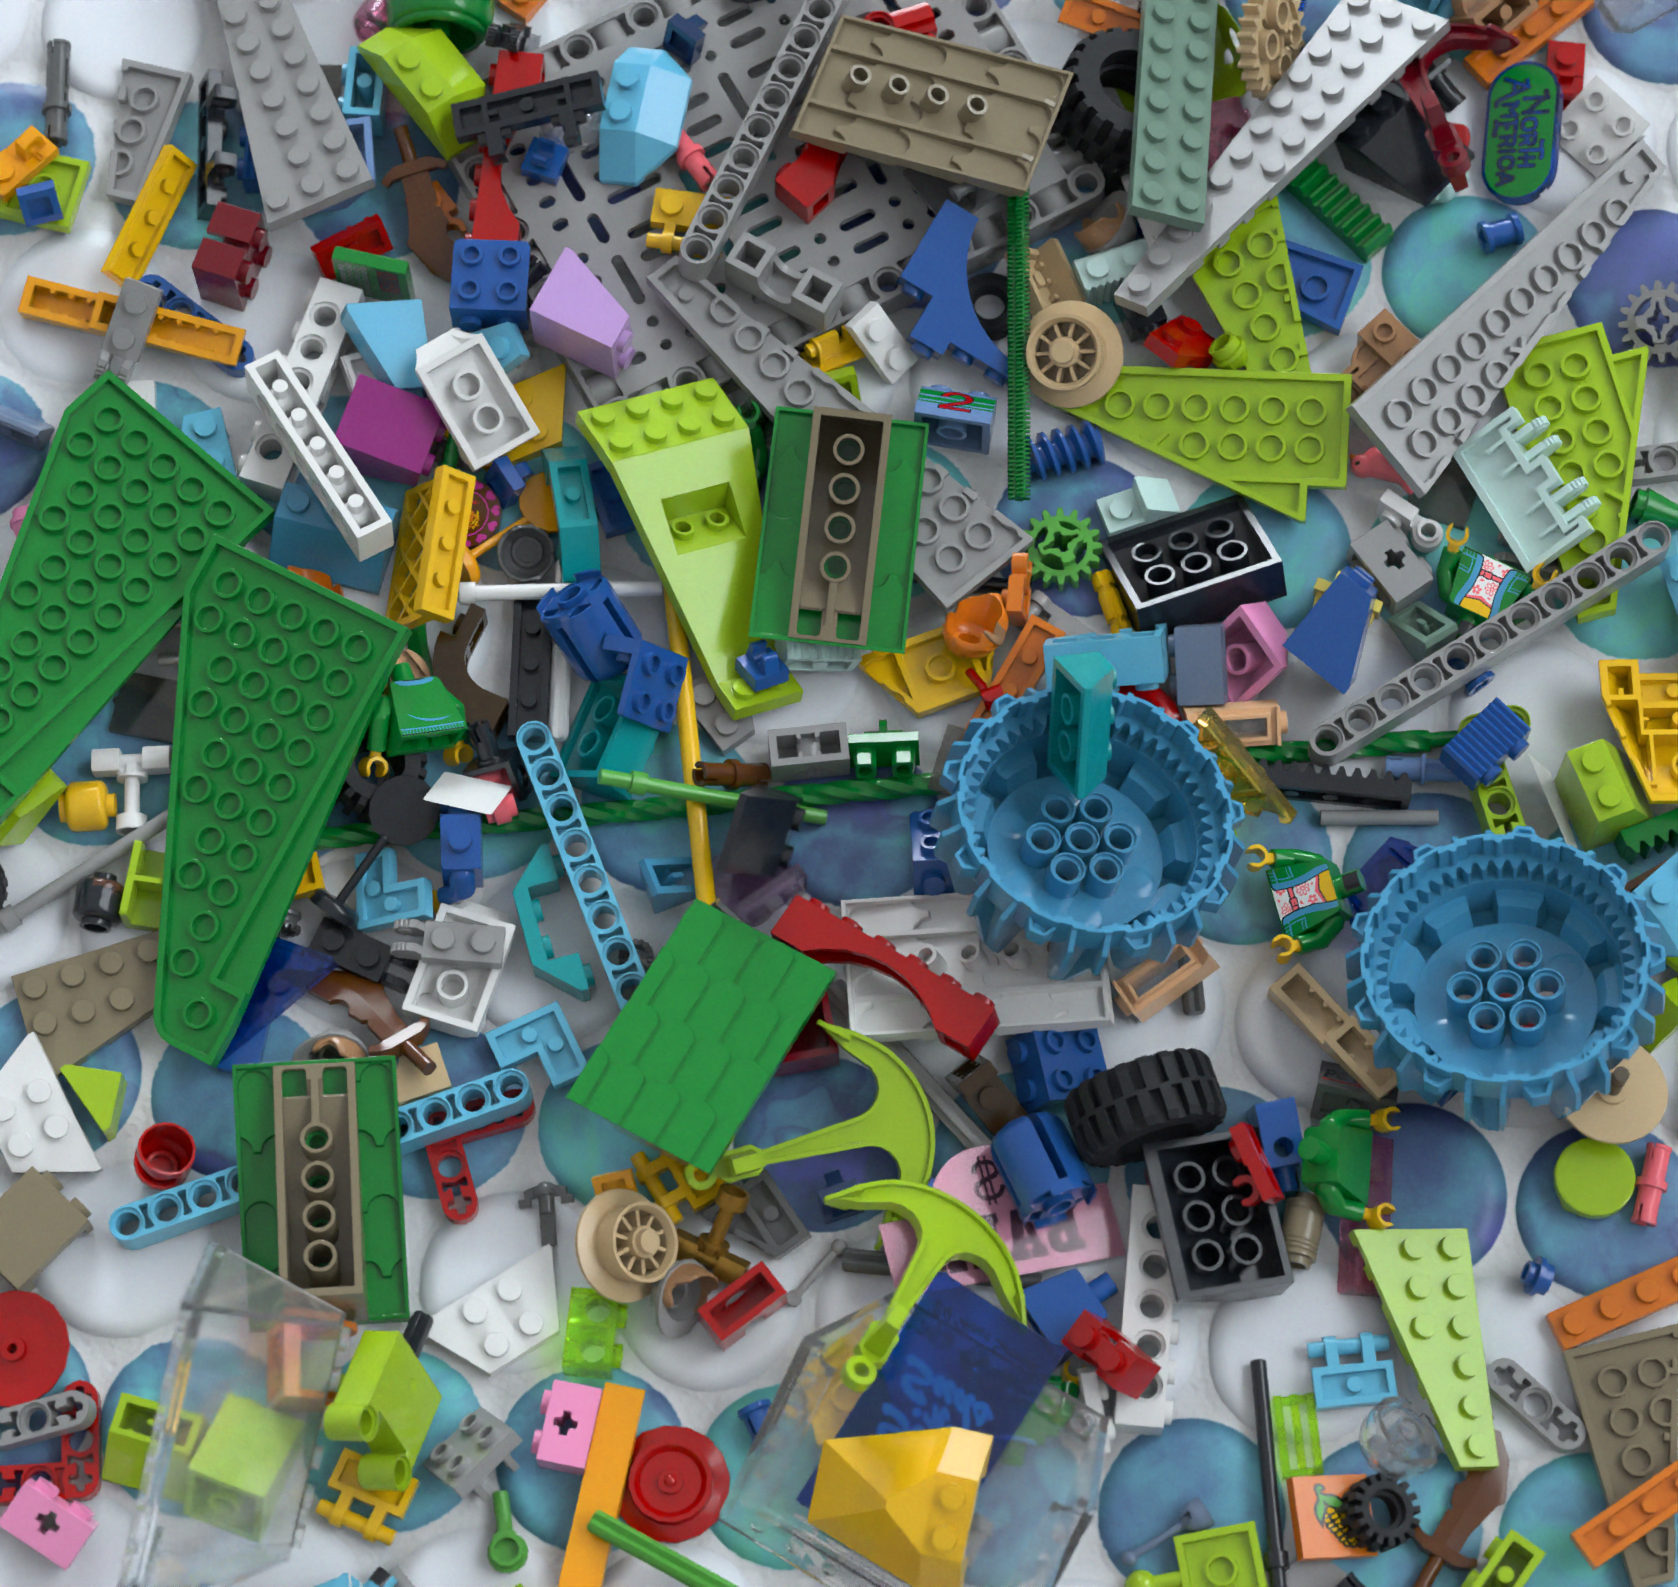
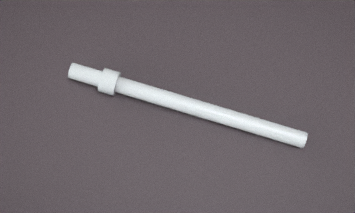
M661 581L609 582L618 597L662 596ZM460 582L457 601H460V605H471V603L476 605V601L541 599L552 587L556 592H559L571 583L476 585V582Z

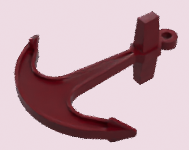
M1450 23V31L1421 59L1416 57L1405 67V74L1396 82L1390 81L1402 89L1428 128L1424 134L1428 146L1433 152L1435 160L1438 161L1442 174L1448 177L1455 193L1469 187L1465 173L1470 169L1471 161L1460 136L1455 130L1453 122L1447 121L1443 109L1431 88L1427 76L1428 68L1439 56L1450 51L1459 49L1492 50L1495 55L1500 56L1518 47L1520 40L1493 24L1482 26L1472 23Z

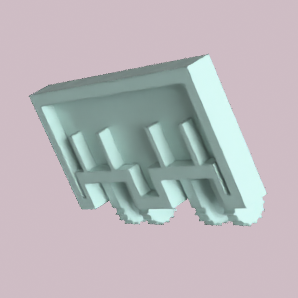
M1511 406L1467 438L1458 447L1453 456L1526 573L1532 576L1533 569L1537 564L1545 562L1541 568L1543 569L1595 531L1587 517L1601 507V502L1597 496H1590L1568 512H1565L1563 507L1588 488L1589 483L1585 477H1578L1551 495V492L1562 485L1564 481L1548 456L1562 446V441L1558 435H1551L1527 451L1524 446L1545 432L1550 427V422L1546 416H1539L1513 434L1512 431L1525 423V420L1518 409Z

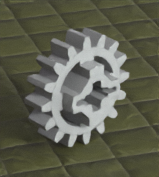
M1656 280L1654 290L1651 291L1642 284L1640 285L1641 296L1636 297L1633 294L1627 296L1633 303L1631 308L1621 307L1620 309L1628 317L1626 321L1619 322L1618 327L1629 332L1621 339L1625 344L1634 342L1635 344L1632 349L1648 346L1649 363L1655 355H1658L1661 364L1667 363L1669 354H1672L1678 360V339L1671 344V338L1678 331V312H1672L1667 298L1678 302L1677 284L1671 282L1666 290L1662 282ZM1650 301L1651 306L1643 315H1638L1640 309ZM1662 312V315L1669 319V323L1663 324L1660 334L1659 329L1652 325V321H1657L1659 314ZM1637 332L1650 333L1654 347L1645 344Z

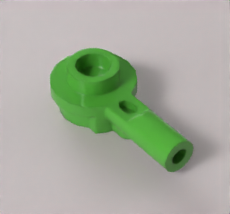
M502 1490L492 1493L497 1532L493 1535V1539L488 1546L487 1557L490 1565L496 1571L503 1574H511L519 1571L525 1565L529 1550L525 1540L520 1535H517L516 1531H513L508 1491Z

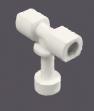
M170 745L142 747V753L122 754L120 748L92 749L91 770L95 778L117 777V782L124 784V813L116 816V833L118 835L126 836L148 822V816L140 813V785L148 782V775L171 774L172 748Z

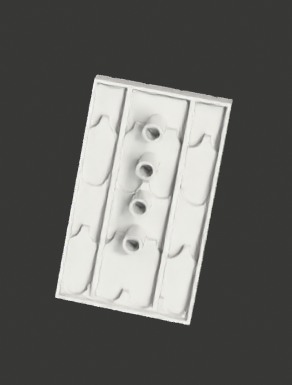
M947 893L935 896L915 895L841 900L842 918L846 916L857 922L863 928L862 932L872 938H875L876 935L886 938L896 947L895 951L905 957L913 954L922 959L929 966L928 970L938 976L946 973L955 978L962 985L961 989L971 995L979 992L992 1000L1000 1024L993 1032L995 1035L1028 1033L1033 1030L1065 1032L1115 1026L1108 958L1099 976L1092 975L1091 971L1073 980H1052L1047 977L1051 942L1046 941L1040 946L1025 939V930L1023 928L997 954L988 948L980 938L975 917H970L966 914L974 894ZM845 964L850 1030L856 1031L879 1043L919 1038L923 1041L939 1039L934 1024L924 1006L908 989L894 979L873 969Z

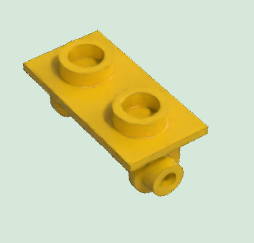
M845 325L841 326V336L834 329L818 337L810 338L809 343L804 345V352L800 353V357L813 368L818 367L823 372L838 369L866 356L847 331Z

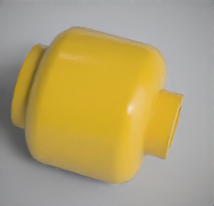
M100 780L70 782L65 792L58 798L60 822L67 823L68 828L73 832L104 831L109 825L110 817L117 816L116 793H109L106 784Z

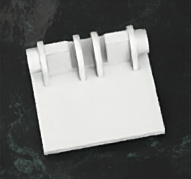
M1596 75L1556 118L1553 127V139L1591 174L1598 178L1633 144L1641 139L1644 140L1646 136L1644 131L1651 124Z

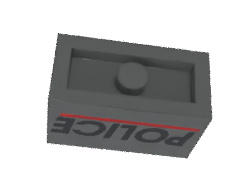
M1322 1060L1310 1117L1321 1120L1337 1109H1367L1370 1111V1114H1374L1378 1109L1396 1107L1399 1089L1396 1086L1381 1100L1377 1101L1339 1064ZM1394 1113L1387 1114L1386 1119L1390 1126ZM1370 1126V1128L1368 1129L1376 1133H1381L1378 1132L1373 1126ZM1384 1132L1381 1134L1389 1135V1132Z

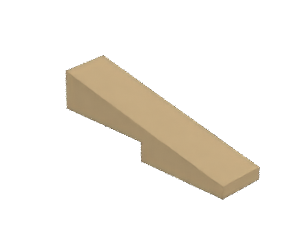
M1299 962L1269 987L1267 997L1377 1101L1381 1100L1397 1086V1073L1391 1067L1378 1069L1374 1066L1373 1045L1377 1039L1369 1030L1361 1029L1356 1017H1350Z

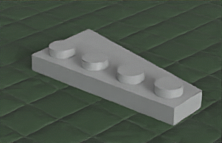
M122 58L121 71L123 77L122 85L119 86L117 100L119 102L118 117L114 122L113 133L115 141L114 149L110 154L106 196L111 202L133 206L163 146L170 144L194 79L191 73Z

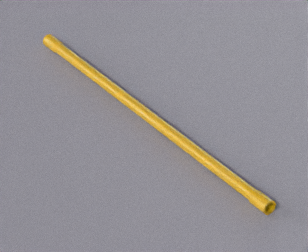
M663 586L669 649L674 653L689 658L686 676L677 702L676 715L684 784L696 786L693 782L692 770L702 768L694 766L696 762L701 761L688 636ZM686 800L695 894L698 900L711 905L716 900L706 804Z

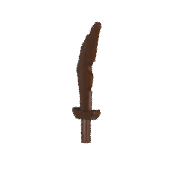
M398 126L393 129L403 164L394 166L384 176L381 183L386 189H389L394 183L402 181L408 209L409 238L407 245L433 275L451 284L455 241L447 235V225L450 222L441 207L435 205L438 200L429 172L435 170L446 171L448 164L443 159L431 156L418 159L408 126Z
M319 969L316 972L294 970L286 971L282 974L281 979L283 983L295 986L329 1005H345L349 1009V1017L361 1024H367V1028L381 1041L379 1044L368 1047L369 1057L395 1055L398 1058L404 1055L424 1075H430L435 1071L436 1063L418 1047L423 1044L429 1033V1018L422 1016L418 1022L407 1026L395 1012L384 992V985L346 971Z
M1494 1429L1499 1467L1494 1470L1467 1471L1468 1476L1460 1484H1455L1450 1501L1452 1509H1447L1432 1537L1424 1533L1420 1526L1413 1529L1416 1533L1412 1540L1419 1551L1429 1557L1412 1587H1431L1443 1565L1456 1571H1469L1478 1566L1476 1558H1467L1459 1552L1470 1534L1496 1507L1506 1502L1509 1458L1501 1431Z

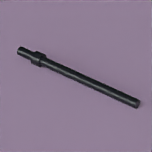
M1255 1359L1250 1361L1267 1542V1552L1263 1554L1265 1571L1269 1572L1271 1587H1287L1286 1571L1290 1569L1288 1551L1284 1550L1267 1361L1265 1359Z

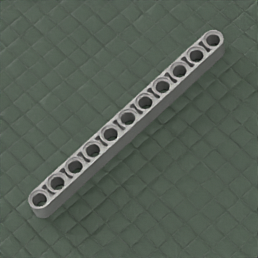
M849 0L804 1L681 242L678 268L681 275L687 280L702 281L711 273ZM813 15H821L825 18L817 19ZM805 44L808 45L810 48L804 49L800 48L797 45ZM782 74H792L795 78H786ZM774 103L779 105L780 107L771 108L767 106V104ZM759 133L764 135L765 137L755 138L751 134ZM744 163L750 167L743 169L737 167L736 164ZM728 193L733 195L735 198L725 199L720 195ZM715 224L720 228L712 230L704 225ZM697 254L704 257V259L692 260L688 256Z
M1648 521L1641 524L1321 722L1312 729L1309 737L1308 756L1310 760L1322 768L1324 764L1329 765V767L1338 764L1659 565L1665 559L1671 543L1669 528L1659 521ZM1646 538L1656 539L1661 547L1650 549L1644 545L1642 540ZM1614 558L1624 559L1629 567L1625 569L1615 568L1610 560ZM1581 578L1592 579L1597 587L1593 589L1582 588L1578 580ZM1557 598L1563 602L1564 607L1552 609L1546 605L1545 600ZM1517 618H1524L1531 623L1532 627L1521 630L1512 621ZM1485 638H1492L1498 642L1500 647L1488 650L1481 645L1480 641ZM1452 658H1459L1466 663L1467 667L1462 670H1455L1448 665L1447 661ZM1420 678H1426L1433 682L1435 687L1430 690H1421L1414 682ZM1393 698L1398 700L1402 707L1396 711H1390L1382 705V702L1385 699ZM1353 719H1363L1368 723L1369 728L1364 731H1356L1350 727L1349 722ZM1321 739H1329L1336 744V748L1325 752L1320 750L1316 743Z

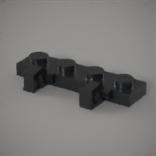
M214 69L207 70L198 88L197 220L204 221L211 220L218 201L226 203L227 188L224 187V178L235 176L237 168V154L222 152V141H225L228 129L225 110L236 107L238 86L230 87L223 85V71Z
M598 70L451 104L455 136L458 143L463 144L478 140L480 147L488 146L489 157L493 159L494 166L509 163L505 154L507 150L505 139L513 138L514 131L552 123L554 128L562 126L564 130L563 141L567 148H573L582 145L579 124L587 123L586 115L606 110L601 77Z

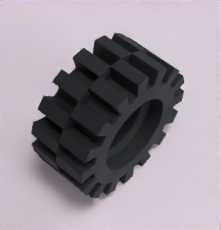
M1387 1472L1373 1474L1348 1487L1349 1491L1343 1494L1341 1499L1346 1501V1503L1339 1506V1513H1346L1347 1517L1341 1519L1340 1522L1342 1527L1350 1526L1351 1530L1346 1533L1349 1539L1359 1538L1355 1545L1360 1549L1368 1546L1367 1552H1386L1406 1543L1408 1539L1415 1535L1416 1532L1413 1529L1419 1527L1420 1519L1413 1516L1421 1513L1420 1505H1412L1411 1501L1417 1499L1415 1492L1411 1494L1406 1493L1410 1486L1406 1481L1397 1484L1399 1476L1394 1474L1387 1476ZM1372 1498H1379L1387 1506L1390 1513V1524L1387 1528L1380 1527L1372 1518L1370 1513V1501Z

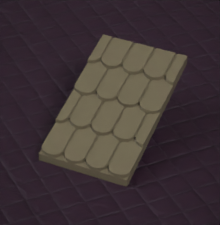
M842 14L835 26L788 137L842 154L849 152L890 166H904L954 183L962 184L965 182L1006 196L1023 197L1028 189L1074 73Z

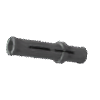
M53 39V42L50 40L47 43L46 99L42 104V115L45 116L44 136L55 146L62 148V146L65 147L68 144V118L72 115V105L69 103L71 43L65 39Z

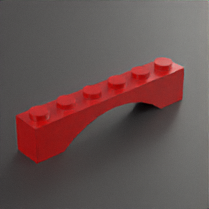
M931 32L927 35V36H931V37L937 38V37H936L933 33H931ZM806 143L801 151V155L792 164L790 162L785 163L776 173L775 197L806 224H809L834 201L836 180L841 164L848 152L842 154Z
M499 50L497 64L491 63L489 70V86H494L493 94L545 82L546 67L544 54L520 51L515 53L508 50ZM513 138L505 139L507 149ZM479 145V153H484L482 165L476 164L474 172V187H479L477 199L471 198L469 206V221H474L472 233L466 232L465 239L522 241L520 223L509 209L501 188L503 164L494 166L493 159L489 157L488 146L480 147Z
M796 894L770 931L773 939L784 943L788 947L821 964L856 965L873 969L894 979L908 989L924 1006L934 1024L940 1042L974 1062L1000 1024L996 1009L994 1008L995 1004L992 1000L979 992L971 995L961 989L962 985L946 973L938 976L928 970L929 966L919 957L913 954L905 957L895 951L896 947L886 938L880 935L872 938L862 932L863 928L851 918L843 916L842 919H839L832 915L830 909L818 899L812 897L808 901Z

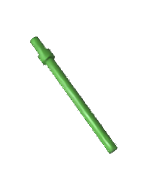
M600 768L597 777L598 784L626 789L628 794L644 796L645 793L731 809L736 808L740 795L651 778L648 776V773L631 770L630 773ZM801 805L800 808L806 809L803 822L825 825L827 810Z

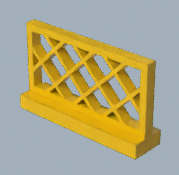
M441 465L435 469L433 479L405 491L385 617L409 629L432 620L444 624L454 621L475 488V476L447 465ZM421 499V502L417 507L418 500Z

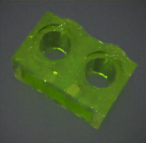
M571 1287L562 1359L564 1375L613 1380L614 1368L621 1369L624 1345L617 1344L619 1328L626 1329L628 1304L608 1300L591 1288ZM595 1306H604L610 1313L604 1321L593 1322L587 1317L590 1309ZM597 1345L605 1350L602 1359L597 1362L586 1361L582 1355L589 1346Z

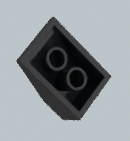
M1384 89L1381 90V97L1372 105L1367 104L1355 116L1356 120L1345 131L1339 133L1334 140L1346 170L1425 207L1450 183L1448 177L1442 174L1438 161L1435 160L1434 154L1428 146L1424 135L1428 128L1410 101ZM1463 144L1468 152L1470 161L1475 158L1474 152Z
M759 783L740 793L717 870L726 873L772 877L778 875L782 868L787 870L794 853V847L789 846L793 831H800L806 814V809L800 808L803 798Z

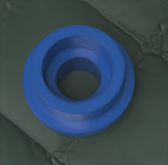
M1539 1255L1533 1261L1528 1260L1524 1265L1520 1282L1524 1284V1292L1533 1296L1537 1293L1543 1296L1549 1290L1554 1278L1555 1266L1549 1264L1547 1258Z

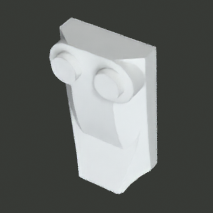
M453 328L416 349L417 363L415 373L458 446L460 458L469 465L472 472L488 465L495 459L500 458L541 433L482 333L470 334Z
M466 900L453 906L441 903L435 921L502 926L506 928L502 962L503 969L517 930L516 925H513L510 921L509 913ZM419 960L401 1008L402 1015L415 1022H418L424 1016L429 1018L431 1029L462 1038H478L479 1033L485 1026L486 1014L502 969L422 963V960Z

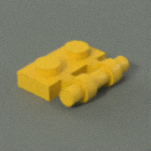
M656 187L650 227L664 230L662 234L648 232L646 247L660 249V253L672 255L673 251L680 252L681 242L684 237L676 236V232H687L706 194ZM721 196L725 199H731V197ZM715 224L704 225L712 230L720 228ZM694 254V258L704 259L701 255Z
M640 1151L630 1158L636 1169L634 1175L641 1186L645 1185L655 1201L654 1203L667 1212L674 1226L684 1220L677 1208L679 1204L687 1200L693 1212L697 1213L715 1202L720 1185L725 1183L717 1177L712 1187L706 1190H696L691 1188L684 1179L685 1166L660 1153V1157L652 1162L649 1161L644 1151ZM698 1168L694 1170V1177L697 1181L702 1182L707 1178L708 1174ZM667 1170H669L678 1185L676 1189L669 1193L659 1178Z
M344 1448L327 1483L328 1488L339 1492L340 1496L336 1504L322 1498L318 1503L315 1513L328 1518V1523L335 1527L341 1528L346 1526L361 1533L362 1539L371 1543H375L377 1540L391 1546L397 1531L384 1526V1521L388 1514L403 1521L420 1485V1481L412 1477L410 1485L405 1491L364 1490L359 1484L357 1475L358 1464L363 1455ZM354 1499L374 1508L370 1518L350 1510Z

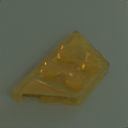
M1207 707L1193 723L1200 730L1197 741L1204 749L1207 748L1209 752L1215 753L1218 757L1216 763L1224 779L1232 781L1234 785L1230 793L1231 799L1243 804L1244 814L1259 817L1262 811L1277 814L1280 823L1291 824L1297 811L1267 776L1264 768L1245 749L1241 740L1232 733L1212 707Z

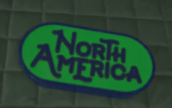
M1524 61L1507 67L1494 79L1488 92L1481 167L1482 179L1491 194L1508 205L1519 206L1534 202L1541 197L1539 194L1544 192L1546 188L1549 189L1557 175L1563 89L1554 72L1539 62Z

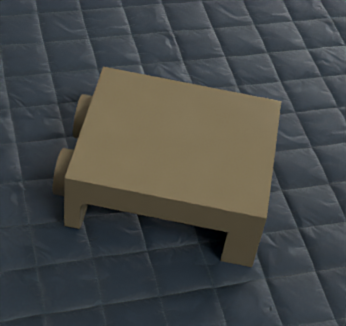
M33 1166L0 1197V1275L15 1290L32 1292L36 1288L32 1281L83 1231L89 1234L94 1229L87 1219L92 1213L76 1197L69 1202L60 1193L64 1186L48 1170L41 1175Z

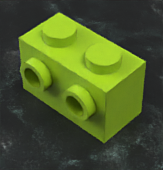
M1513 1529L1509 1531L1504 1540L1496 1535L1482 1555L1489 1560L1481 1573L1473 1569L1461 1587H1523L1546 1552Z

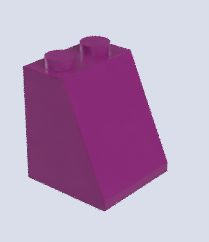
M359 373L335 436L361 475L417 486L421 475L429 476L436 455L430 453L434 441L442 442L447 427L432 401Z

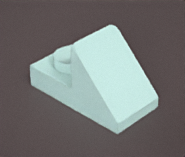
M1133 477L1132 488L1097 499L1095 504L1108 537L1181 513L1168 479L1153 477Z

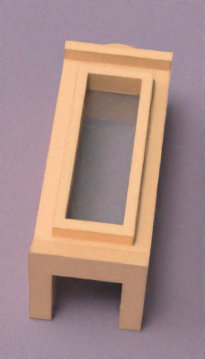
M1275 699L1226 702L1225 704L1182 706V713L1185 719L1189 720L1200 730L1197 741L1204 749L1264 745L1282 746L1281 734H1287L1288 732L1286 710H1280V706Z
M1199 936L1194 945L1189 948L1176 944L1168 961L1165 963L1147 959L1118 981L1114 980L1112 982L1119 993L1114 997V1000L1127 1017L1134 1014L1144 1023L1220 968L1218 963L1202 945L1203 942Z

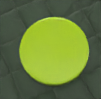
M1591 1138L1580 1139L1570 1144L1561 1153L1554 1167L1553 1184L1561 1206L1567 1212L1584 1218L1601 1219L1617 1214L1627 1204L1635 1188L1636 1176L1633 1163L1627 1153L1617 1144H1607Z

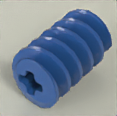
M1087 420L1081 421L1079 432L1073 424L1066 425L1064 435L1058 428L1051 429L1050 440L1043 432L1036 434L1035 444L1031 438H1026L1031 440L1026 442L1031 444L1030 447H1026L1031 449L1026 451L1031 453V455L1026 456L1031 458L1026 460L1031 462V464L1027 465L1031 468L1026 469L1031 471L1028 474L1031 476L1029 478L1031 481L1034 472H1037L1042 481H1046L1047 469L1049 468L1053 470L1057 477H1061L1062 465L1064 464L1067 465L1071 473H1076V464L1079 460L1086 469H1091V457L1094 456L1101 466L1105 465L1106 458L1101 434L1097 425L1094 424L1093 428Z

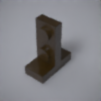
M978 1055L974 1062L970 1059L963 1062L948 1074L945 1080L954 1091L963 1097L987 1130L995 1137L1009 1121L1020 1116L1028 1117L1029 1115L997 1075L999 1072L991 1061Z

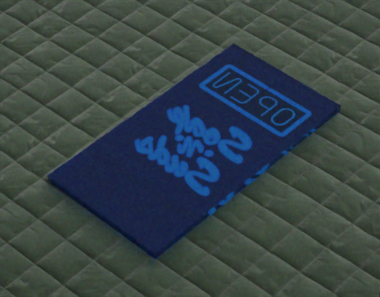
M939 1270L899 1333V1341L892 1349L886 1363L881 1369H877L875 1381L866 1391H863L834 1439L953 1426L994 1435L986 1476L980 1481V1490L1066 1351L1061 1346L1053 1344L950 1277L947 1272ZM819 1463L796 1499L802 1506H806L809 1509Z

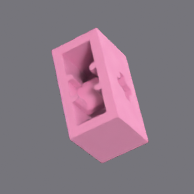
M554 1379L552 1391L545 1389L540 1407V1414L546 1415L543 1430H535L531 1447V1454L537 1455L538 1467L584 1476L603 1394L601 1388ZM566 1419H571L573 1427L576 1429H569L567 1436L561 1435L557 1425L562 1426L565 1424Z
M41 1477L37 1481L29 1478L0 1518V1527L64 1570H67L99 1523L92 1519L94 1512L84 1504L75 1500L70 1504L58 1496L60 1490L48 1480ZM52 1511L57 1515L55 1519L57 1525L48 1529L44 1526L46 1522L45 1516Z

